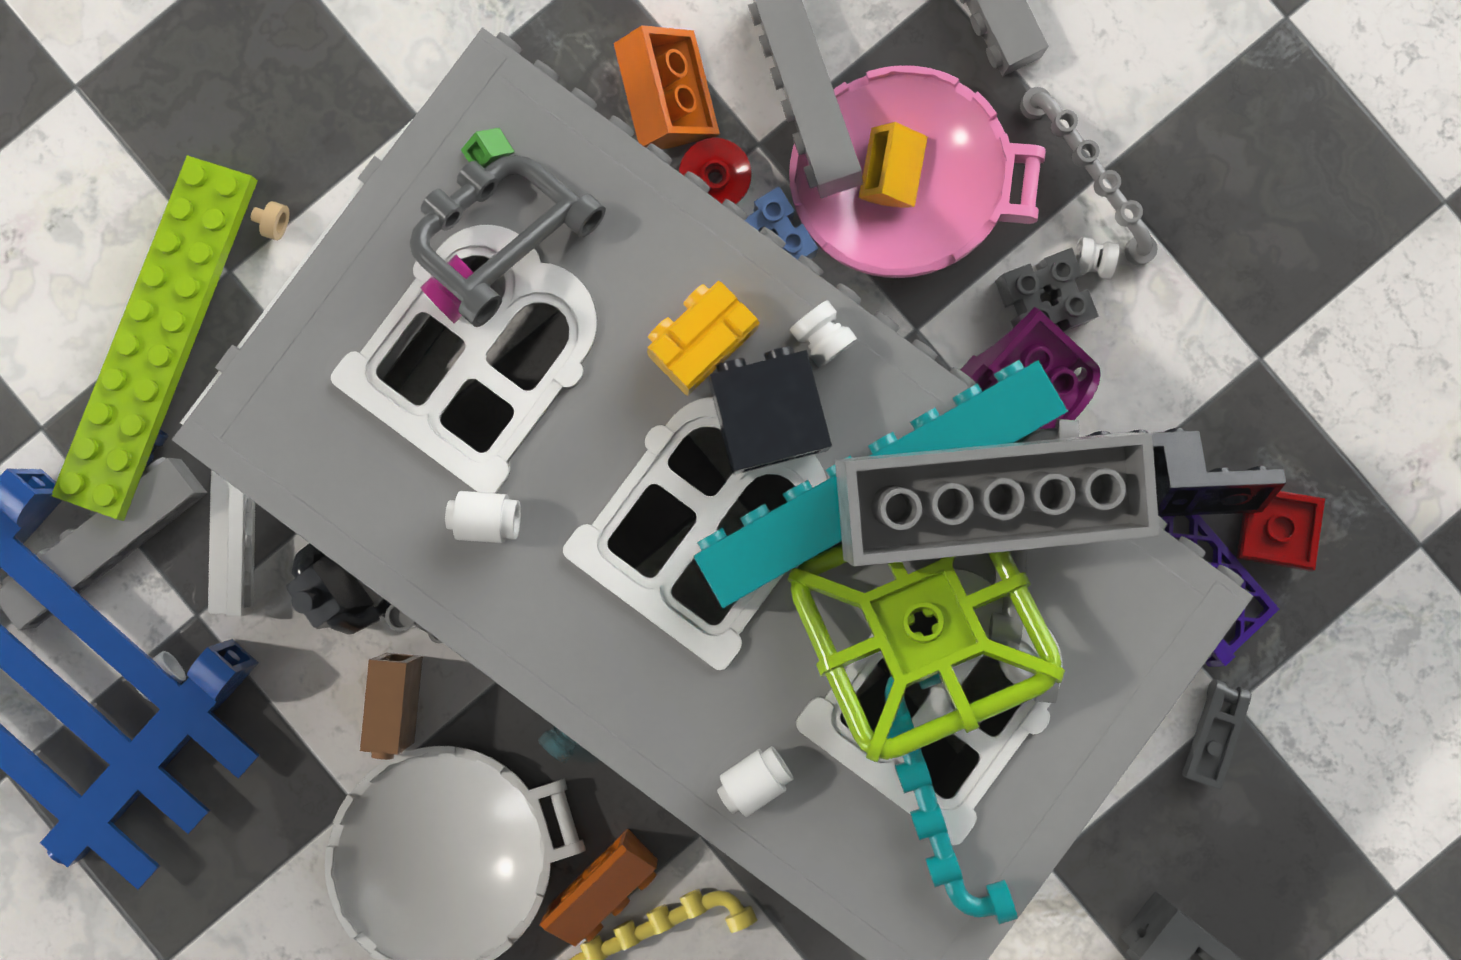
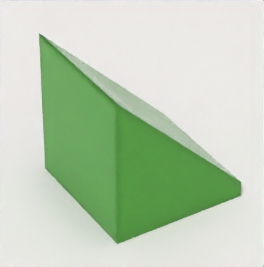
M500 128L476 131L461 149L468 162L477 161L484 168L492 162L515 152Z

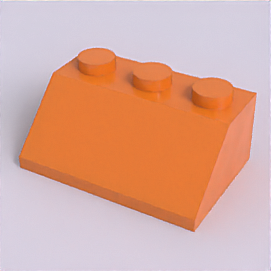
M641 25L613 43L637 140L640 144L647 148L652 143L660 149H668L720 135L694 30Z
M626 829L549 904L539 925L545 931L575 947L583 939L590 942L602 930L604 925L601 922L610 913L616 916L628 905L630 899L627 896L638 887L642 891L657 876L654 870L657 867L658 859L629 829Z

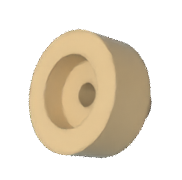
M271 201L264 210L255 207L251 213V221L260 224L259 231L261 236L278 241L286 231L289 222V208L286 205Z

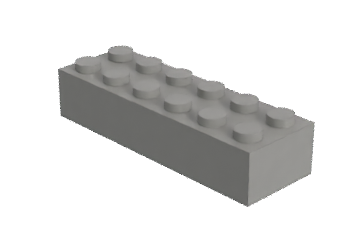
M1127 432L835 460L843 560L853 566L1160 536L1152 433Z

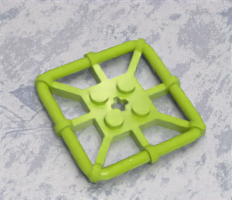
M842 544L817 554L800 564L798 568L791 569L787 580L791 583L790 590L794 605L819 659L816 667L821 677H827L854 740L861 750L867 753L866 759L878 763L880 758L888 760L901 757L963 729L966 733H969L979 728V722L1041 696L1051 689L1055 683L1062 682L1065 669L1061 667L1058 648L1028 590L1031 583L1026 573L1019 572L1009 551L988 553L1002 581L970 595H966L953 568L956 556L941 558L939 561L910 574L907 573L903 562L887 563L895 580L866 593L818 576L821 573L847 563L843 560ZM811 591L860 608L874 637L837 652ZM1010 596L1039 658L989 640L974 610L1003 597ZM922 611L925 617L935 616L938 623L932 626L933 634L923 636L921 632L913 633L909 626L915 623L914 614L916 612ZM880 651L894 682L876 730L873 732L844 668ZM983 654L1031 672L1034 676L969 704L952 667ZM939 674L955 710L888 739L906 688Z

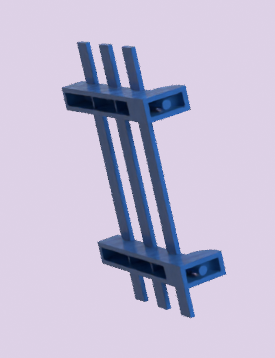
M7 468L0 475V569L2 568L160 710L131 740L0 624V668L109 764L107 769L81 796L0 724V768L59 820L40 842L47 849V853L52 860L64 864L68 868L83 859L92 849L138 890L155 873L160 865L116 827L114 823L143 794L187 834L191 833L210 810L164 768L191 738L237 778H240L260 755L214 713L259 662L233 639L207 647L188 670L187 677L189 678L182 685L23 545L62 500L51 496L56 481L42 469Z

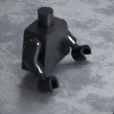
M307 544L295 555L292 566V575L295 579L288 583L286 588L292 597L291 601L294 610L298 613H304L314 628L330 627L333 630L349 635L379 622L381 616L385 618L386 611L391 604L382 598L378 606L374 607V602L357 578L313 545Z

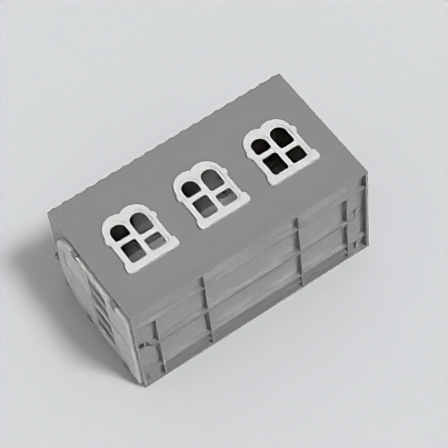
M482 27L416 116L398 133L380 158L374 156L358 177L361 183L237 347L231 345L215 368L219 370L181 420L182 427L172 438V441L866 960H988L1017 919L999 925L995 915L980 918L966 915L952 904L944 885L934 887L925 858L934 856V852L929 838L919 841L910 811L919 809L914 791L904 794L895 768L896 764L904 762L903 757L888 760L880 758L878 763L866 759L867 753L861 750L849 728L841 722L840 715L842 711L827 677H821L818 672L816 663L819 662V659L792 599L791 583L787 580L791 570L737 600L724 619L717 625H710L677 601L671 593L673 585L694 558L693 556L701 552L697 542L717 531L721 520L744 489L755 478L766 474H775L789 479L794 486L809 480L812 487H815L829 479L825 470L834 465L836 459H845L850 455L852 458L872 455L868 445L891 432H894L897 439L902 438L914 431L910 421L935 407L940 415L956 407V404L952 398L976 383L961 370L953 367L949 372L934 361L938 355L923 342L915 339L911 344L896 333L900 327L885 314L877 311L873 316L858 305L862 299L853 290L841 283L835 288L821 277L824 271L811 259L801 255L797 260L783 249L786 243L773 231L763 227L759 232L745 221L748 215L735 203L725 199L721 204L707 193L710 187L697 175L690 171L685 176L670 166L672 159L659 147L650 143L646 148L632 138L635 132L624 121L614 115L608 120L594 110L597 104L586 93L578 88H574L570 92L557 83L560 77L548 65L540 60H536L534 64L530 63L520 55L521 47L502 32H499L495 37ZM500 128L515 151L509 156L528 157L539 163L579 198L586 194L593 196L606 208V212L596 229L585 237L578 236L563 223L504 273L506 285L502 303L495 315L484 325L474 327L463 316L454 324L421 290L420 287L433 276L421 267L412 255L410 239L414 227L426 216L421 212V205L424 199L436 189H441L450 197L461 188L457 183V176L461 169L469 163L461 151L463 146L476 131ZM509 175L498 183L495 192L483 202L476 201L463 211L461 219L453 228L448 231L441 229L430 240V246L446 262L457 255L474 273L556 203L527 178L521 175ZM719 280L760 322L757 331L724 362L739 358H745L746 365L764 361V353L787 346H792L794 353L807 350L832 447L828 451L736 475L731 474L716 495L706 496L673 472L668 466V460L681 441L691 431L701 427H715L721 430L708 382L709 377L687 396L649 358L647 347L652 343L648 335L661 321L669 317L675 322L687 310L683 303L695 289L702 284L710 289ZM828 300L837 311L836 319L833 321L834 324L839 322L841 326L849 327L857 337V340L826 365L818 368L810 358L811 350L808 347L810 342H798L789 330L807 313ZM534 303H548L558 308L566 317L569 325V339L564 350L538 385L531 391H525L490 366L486 360L487 353L516 314L524 307ZM447 327L463 339L465 349L427 401L422 405H414L400 395L398 391ZM470 379H476L508 402L514 409V416L490 449L484 453L474 450L447 430L440 421L444 410L465 382ZM1026 436L1017 440L1014 443L1022 442L1026 438ZM657 484L696 513L697 520L655 577L647 578L611 552L608 548V540L649 485ZM459 491L507 494L509 499L519 500L521 505V521L517 539H506L504 543L456 540L453 530L447 529L445 525L448 501L455 500ZM1159 516L1160 536L1027 549V577L1031 583L1028 590L1058 648L1061 667L1065 669L1062 682L1059 683L1056 703H1047L1031 699L983 720L979 728L966 733L963 729L954 733L966 744L933 787L968 893L975 897L988 896L985 885L1005 880L1018 918L1253 598V595L1241 587L1244 580L1238 574L1223 565H1219L1217 569L1202 558L1206 552L1196 543L1183 536L1177 540L1164 530L1167 523ZM840 541V542H838L837 544L831 546L830 548H833V547H835V546H837V545H839V544H842V541ZM988 553L956 556L953 568L966 595L993 585L995 566ZM941 558L904 561L903 565L907 573L910 574L939 561ZM847 562L818 575L863 593L895 580L887 563L853 566ZM811 591L837 652L874 637L860 608ZM1003 598L974 610L988 639L991 614L1002 613ZM1023 625L1019 651L1039 658ZM880 651L844 668L855 693L883 658ZM983 654L952 667L960 685H962L979 660L984 656ZM942 679L941 684L929 687L928 697L911 718L914 728L954 711L951 706V698ZM769 747H774L788 766L794 780L785 785L786 791L750 816L745 817L740 811L732 814L724 805L717 792V789L722 786L720 775L756 750L760 749L764 752Z

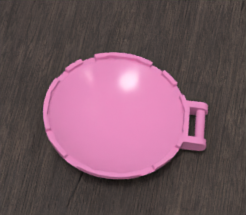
M920 66L883 67L868 71L866 76L848 84L844 82L833 89L858 158L862 175L872 127L897 122L928 136L915 207H889L858 198L860 186L820 198L817 187L810 189L803 167L809 165L806 155H798L795 144L792 149L789 169L790 190L801 223L805 226L813 241L824 252L841 264L862 273L887 278L916 277L944 269L971 253L990 234L998 221L1033 224L1038 221L1039 209L1035 206L1040 164L1045 161L1046 149L1039 145L1010 143L1007 133L1005 134L997 118V113L990 103L978 91L975 93L967 86L961 84L957 77L939 70ZM1014 163L1025 164L1020 204L1009 203Z

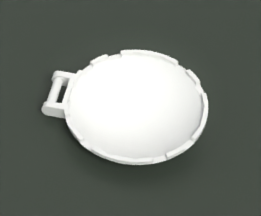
M454 746L418 748L394 756V759H388L367 773L352 792L346 796L333 820L334 825L330 834L329 844L326 846V886L333 910L341 926L351 939H355L362 948L370 953V957L375 960L496 959L523 935L538 913L547 890L551 863L586 851L583 839L579 840L565 795L564 790L568 789L565 778L529 790L514 772L494 758L474 750ZM549 795L565 845L557 848L553 847L539 800Z

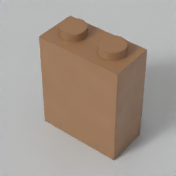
M385 653L369 659L360 751L371 752L372 758L394 759L395 754L402 753L415 743L423 656Z

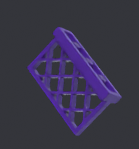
M1200 515L1186 516L1190 521L1189 535L1173 533V519L1175 516L1160 517L1167 523L1165 531L1174 538L1180 539L1183 536L1196 544L1197 541L1208 542L1213 548V562L1208 563L1216 569L1219 565H1223L1238 574L1244 580L1241 587L1245 589L1246 586L1250 591L1249 593L1264 608L1256 618L1245 617L1244 609L1236 620L1235 637L1228 644L1222 639L1205 662L1208 667L1226 666L1236 657L1233 653L1280 609Z

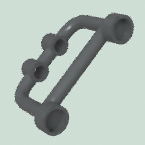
M518 155L505 156L492 162L486 168L477 161H470L461 169L457 176V183L461 186L459 190L449 197L441 189H436L424 199L421 205V212L426 216L414 227L410 239L412 255L420 266L461 301L459 313L474 327H480L495 315L502 303V297L490 287L491 284L563 223L580 237L589 235L602 221L606 208L590 194L579 198L539 163L528 157ZM509 175H521L527 178L556 203L467 279L440 257L430 246V240L441 229L448 231L453 228L461 219L463 211L476 201L483 202L495 192L498 183Z

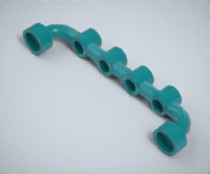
M936 674L920 681L921 689L941 684L940 675ZM892 676L888 679L885 688V702L894 682ZM904 696L888 739L914 728ZM919 748L903 755L904 762L896 764L895 768L904 794L914 791L919 809L910 811L919 841L929 838L934 852V856L925 858L934 887L944 885L952 904L966 915L977 918L995 915L999 925L1018 919L1016 908L1005 880L985 885L988 896L975 897L968 893L921 749Z

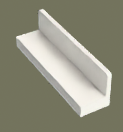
M211 470L208 612L210 614H226V616L253 614L255 502Z

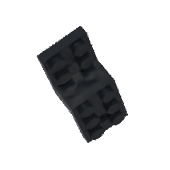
M1173 428L1165 432L1152 433L1159 517L1261 513L1286 484L1284 469L1269 470L1266 466H1256L1246 471L1216 468L1207 472L1199 431ZM1141 429L1130 431L1135 433H1148V431ZM1098 431L1086 436L1106 435L1111 433L1107 431Z

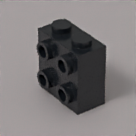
M792 346L781 347L764 353V361L746 365L745 358L733 359L718 364L716 366L718 372L710 374L708 382L733 475L828 451L832 447L807 350L794 353Z

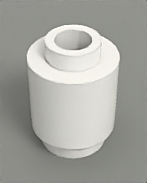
M459 491L456 499L449 500L447 503L445 525L447 529L453 530L456 540L504 543L506 539H517L521 521L520 501L509 499L507 494Z
M771 746L764 752L760 749L756 750L720 775L722 786L717 789V792L724 805L732 814L740 811L745 817H748L786 791L785 785L794 780L780 754Z

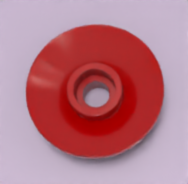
M708 138L695 143L688 149L680 163L679 173L685 176L690 171L697 175L710 187L707 193L721 204L725 199L735 204L739 203L748 192L751 184L752 171L747 155L738 145L723 138ZM713 172H718L722 175V180L719 183H712L708 179L709 175Z

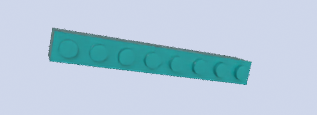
M1018 360L994 374L998 381L997 384L982 392L977 383L952 398L956 404V407L940 415L935 407L910 421L914 431L900 439H897L894 432H891L868 445V448L872 453L870 456L1014 443L1065 414L1068 410L1039 360L1025 368L1021 361ZM835 464L825 470L829 476L828 480L815 487H812L809 480L802 482L783 493L787 503L771 512L766 504L756 508L740 518L744 527L727 536L723 528L697 542L701 552L693 557L722 608L842 541Z

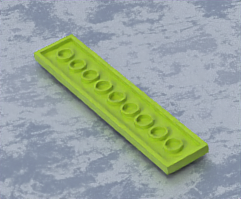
M188 155L186 156L52 491V497L117 520H125L258 180L252 175Z

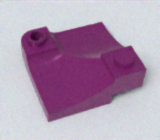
M1036 307L998 342L978 356L973 355L960 369L973 379L976 384L978 383L983 392L998 383L994 376L998 371L1018 360L1021 361L1024 368L1039 360L1068 410L1065 414L1039 429L1055 428L1057 419L1075 420L1093 398L1100 381L1099 365ZM1081 367V373L1076 376L1074 371Z

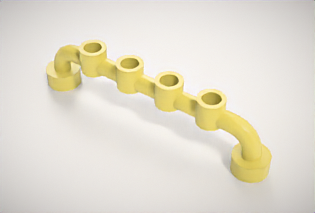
M696 889L681 896L679 899L682 905L671 911L664 904L647 912L646 915L649 921L639 926H635L634 921L629 920L613 929L615 937L602 942L600 935H597L590 942H582L580 944L582 952L569 960H604L616 952L631 948L644 939L663 933L687 919L695 918L719 905L726 907L730 912L725 921L731 933L749 927L757 921L752 906L743 907L739 899L729 892L718 890L702 896L700 889Z

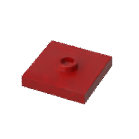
M1279 491L1263 512L1243 513L1237 559L1310 572L1315 571L1325 498Z

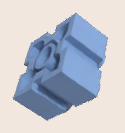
M779 186L754 201V213L747 217L745 220L759 232L763 227L773 231L786 243L783 249L797 260L801 255L809 259L816 257L818 247L805 226L801 224L794 228L791 221L793 220L795 210Z

